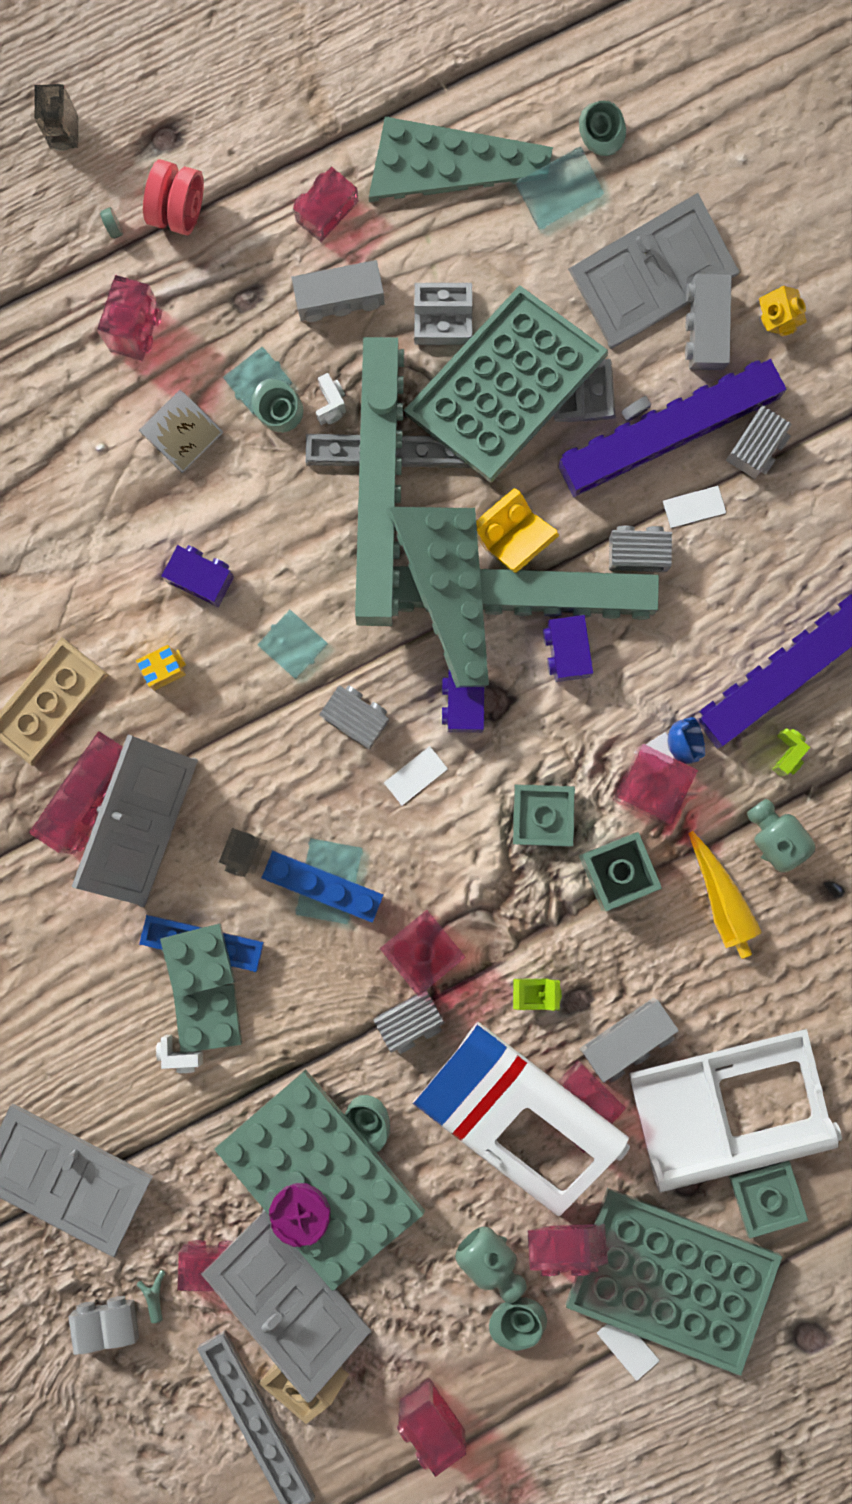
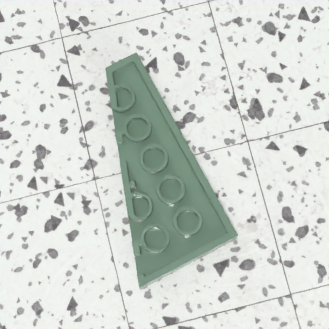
M385 117L369 192V202L379 201V198L386 197L400 199L405 198V195L417 193L431 195L468 190V187L483 185V188L493 187L495 183L503 182L517 184L547 180L553 147Z
M389 507L386 511L390 520H393L398 532L396 536L400 546L403 545L409 560L408 566L425 609L428 608L432 618V627L435 635L438 634L445 651L443 655L456 688L488 686L475 508Z

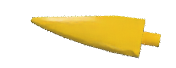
M689 832L688 834L710 899L714 923L726 948L736 946L741 959L751 956L752 952L747 941L760 935L762 931L741 892L725 868L695 832Z

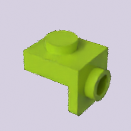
M786 728L781 730L777 737L786 743L789 749L771 769L780 777L786 776L789 773L794 775L804 764L801 758L810 749V746L805 743L806 738L795 729L789 730Z
M547 978L513 979V1009L560 1010L562 990L559 980Z

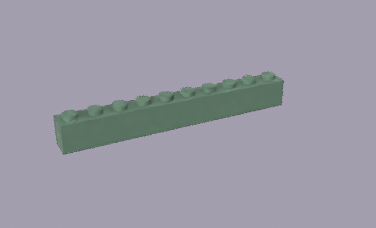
M363 337L355 600L356 626H392L393 616L399 615V598H393V588H399V570H394V559H400L399 541H394L395 531L397 530L393 520H390L386 511L389 507H395V503H401V485H396V475H402V457H396L397 448H402L403 439L402 430H397V421H403V403H398V394L404 393V376H398L399 367H404V349H399L398 338ZM378 382L391 384L397 392V405L387 414L375 413L368 405V390Z
M394 566V570H399V588H393V598H399V611L412 612L414 608H425L409 566ZM480 569L483 610H485V614L500 615L502 610L514 611V614L519 616H529L534 611L544 612V616L558 617L561 616V612L573 613V616L585 615V618L591 617V613L603 614V618L617 619L620 618V614L632 615V619L646 620L650 619V615L654 616L658 611L659 575L519 570L517 573H514L511 570Z

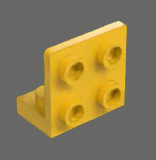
M516 488L512 489L476 520L477 538L484 549L514 573H517L526 566L528 562L559 537L556 529L531 511L523 495Z

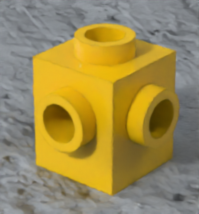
M782 286L759 298L763 313L761 320L768 332L787 336L795 333L797 327L807 323L805 317L806 305L800 297L798 289Z

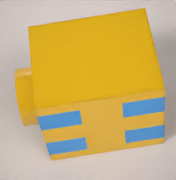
M169 645L136 660L148 687L154 691L186 675L182 668L186 666V662L179 649L174 651Z

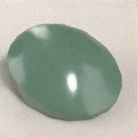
M597 101L583 109L579 118V132L589 150L600 156H610L621 149L626 138L625 120L621 110L610 101Z
M267 379L255 388L252 394V408L264 426L274 432L281 433L291 431L297 427L303 417V404L299 395L289 385L280 380Z
M360 1095L354 1098L348 1105L345 1116L370 1146L378 1152L387 1143L390 1135V1119L387 1109L380 1100L373 1096Z
M520 1297L513 1303L504 1302L500 1304L493 1312L489 1321V1332L492 1339L499 1346L515 1351L528 1349L536 1345L547 1328V1316L543 1307L535 1300L527 1297Z

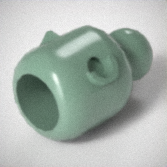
M764 799L747 812L749 820L761 828V831L754 838L755 844L763 853L761 859L770 862L777 871L787 873L814 854L816 850L815 842L799 820L791 814L779 817L775 812L774 804L770 800Z
M478 1227L458 1246L455 1254L456 1262L480 1289L486 1291L497 1287L501 1298L508 1303H513L527 1289L525 1279L513 1272L517 1256L506 1245V1237L497 1235L489 1227Z

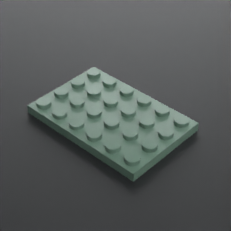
M519 285L404 409V412L409 419L492 483L608 356V349Z
M306 1069L214 1149L268 1215L274 1197L284 1187L294 1183H307L316 1187L327 1198L331 1208V1221L326 1233L317 1243L296 1248L332 1291L425 1213V1209Z
M607 1187L565 1305L568 1309L741 1376L782 1256L769 1249Z

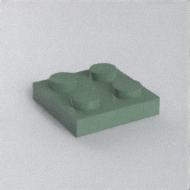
M515 784L513 845L572 847L575 786Z
M221 923L160 939L174 998L235 982Z
M235 984L223 985L174 998L181 1053L242 1044Z
M790 1161L729 1176L745 1231L749 1238L808 1221Z

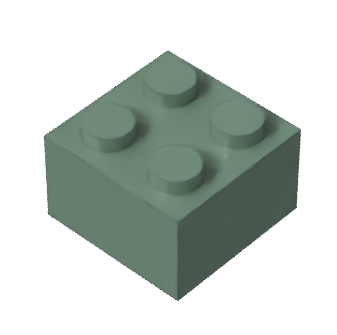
M639 832L632 833L579 855L601 911H609L662 889Z

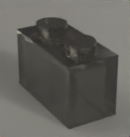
M64 84L34 85V119L49 148L59 151L78 148V114Z
M232 828L219 863L226 865L224 871L240 877H246L247 873L255 874L268 840Z

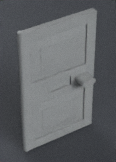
M696 193L568 269L607 340L610 349L615 348L691 303L686 301L687 284H691L696 274H732V278L740 274L699 193Z
M127 735L103 803L96 809L98 816L73 881V888L145 907L198 762L197 758H190L140 738Z
M12 1104L0 1127V1198L112 1257H116L118 1248L153 1176L35 1114Z
M264 1209L201 1274L307 1403L313 1400L366 1336L371 1334V1329L337 1289L332 1291L296 1247L283 1243L273 1233L270 1217Z

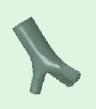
M160 1270L151 1288H148L142 1281L137 1283V1287L146 1298L151 1323H158L163 1320L160 1306V1288L166 1273L164 1270Z

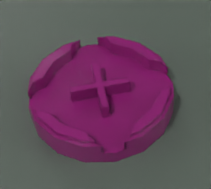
M294 1183L284 1187L274 1197L269 1208L271 1228L273 1233L283 1243L292 1247L310 1246L317 1243L326 1233L331 1221V1208L327 1198L318 1188L307 1183Z

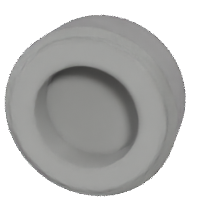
M644 396L626 407L621 413L626 421H631L647 411L652 404L647 396Z

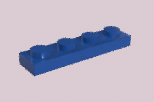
M273 850L261 879L372 923L384 894Z
M146 915L139 945L163 950L161 938L203 927ZM223 932L231 966L257 972L264 942Z

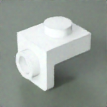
M326 373L318 377L319 387L328 402L327 406L316 411L320 425L335 423L342 418V414L346 413L345 404L341 398L345 396V393L339 381H332L330 375Z
M172 1035L161 1037V1042L157 1043L156 1057L157 1061H161V1069L176 1068V1073L195 1072V1067L203 1064V1051L173 1052Z

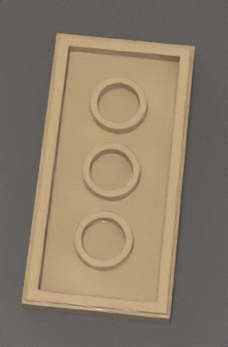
M61 637L0 710V740L27 763L34 766L109 675Z

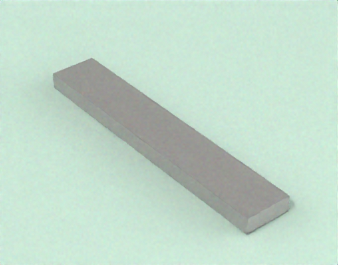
M306 434V465L359 466L360 435ZM403 436L402 448H397L396 457H402V467L472 468L432 436Z
M226 1330L200 1344L197 1350L279 1503L309 1504L314 1501L315 1495Z

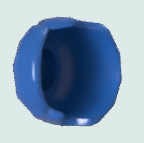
M695 717L675 722L668 733L667 743L669 751L677 761L683 764L699 762V759L705 756V742L700 724Z

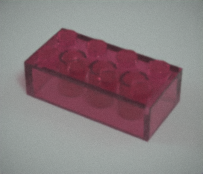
M98 731L29 834L58 853L75 854L76 851L81 852L89 841L87 835L93 828L98 816L96 809L103 803L124 744L112 736Z

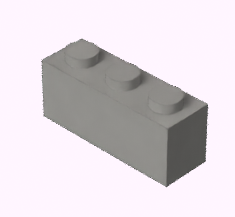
M377 260L291 277L300 321L316 322L324 316H346L351 311L360 309L372 311L381 305H385Z
M696 274L691 284H687L686 301L691 302V311L687 313L685 322L686 331H690V342H686L685 360H689V369L724 370L730 363L732 274Z
M652 998L579 1049L603 1083L609 1080L611 1083L625 1074L623 1069L630 1064L638 1065L649 1058L650 1054L648 1052L656 1046L663 1048L675 1039L673 1035L679 1030L660 1002Z

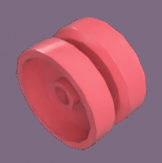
M158 159L149 173L144 192L143 216L146 224L162 229L169 225L172 232L189 236L197 223L202 206L204 192L202 171L185 166L179 171L177 164Z

